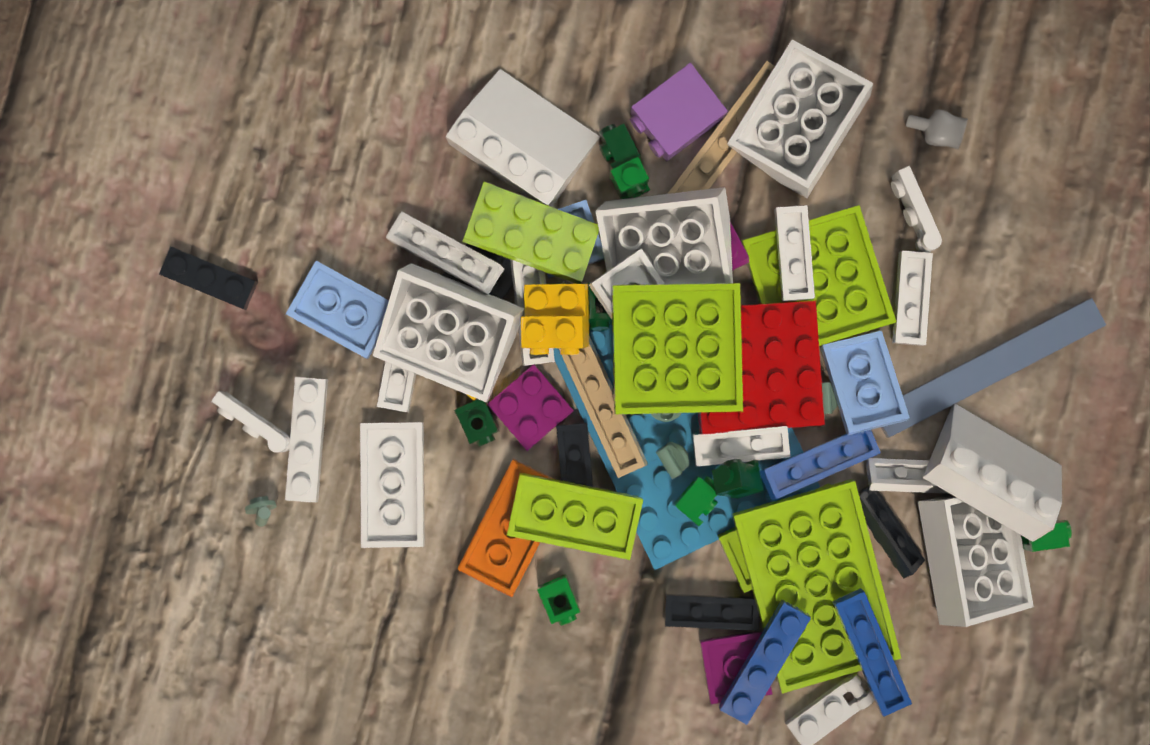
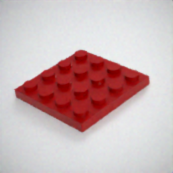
M816 301L741 306L743 411L698 412L700 434L728 433L731 431L782 426L794 428L825 425Z

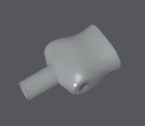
M938 109L933 112L929 119L909 115L906 127L925 131V141L927 144L947 146L959 150L968 118L956 117L947 111Z

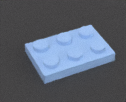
M315 261L286 315L369 359L376 346L389 300Z
M882 331L822 345L821 352L847 435L904 422L910 418Z

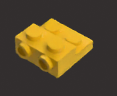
M588 284L524 285L525 316L521 317V348H530L531 355L549 354V348H560V354L575 355L579 354V348L589 347Z

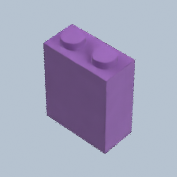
M690 62L631 107L630 115L632 117L630 122L638 133L644 132L650 139L648 145L658 158L663 156L667 162L721 122L728 111Z

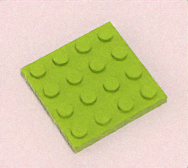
M860 205L809 220L815 293L813 300L782 302L776 230L741 241L749 256L750 263L747 265L760 304L816 301L819 346L896 323Z
M740 283L612 286L614 414L743 411Z

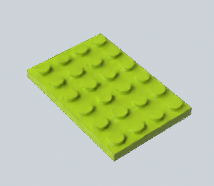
M849 479L732 513L763 630L781 600L808 613L811 617L776 676L782 694L862 670L832 602L860 588L867 596L893 660L902 659L855 480Z

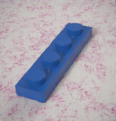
M872 430L852 435L844 434L760 470V474L770 499L775 500L874 457L881 452Z
M860 588L832 601L883 717L911 705V699L865 592Z
M784 600L780 601L720 702V711L748 725L809 623L811 617L808 613Z

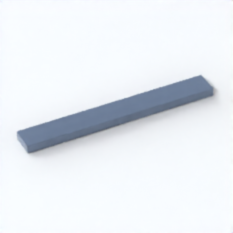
M1092 298L1087 299L903 394L910 418L904 422L881 427L885 436L890 438L1106 326Z

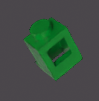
M639 157L610 170L609 178L620 199L637 198L650 191L648 186L649 177Z
M696 476L673 503L677 509L698 526L703 523L699 516L702 513L707 516L718 503L715 499L717 495L715 493L714 481L708 476L704 480Z
M1056 520L1053 530L1033 542L1021 535L1023 549L1036 552L1070 547L1069 538L1072 536V530L1068 520Z
M566 574L538 585L537 591L551 624L559 622V625L562 626L577 619L575 614L580 613V607ZM556 596H564L566 603L563 606L556 605L554 602Z

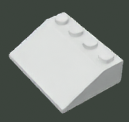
M791 40L727 145L780 184L808 198L871 96L873 83L800 43Z
M500 69L463 110L447 133L446 139L453 148L525 197L553 207L600 139V136Z
M725 187L605 201L596 210L607 271L642 248L665 285L733 283L730 215Z
M411 263L397 272L373 356L487 402L516 337L525 308L490 294L487 295L480 290Z
M957 404L951 406L923 478L1032 542L1053 530L1062 505V465Z
M953 495L918 501L939 625L968 627L1034 607L1020 534Z

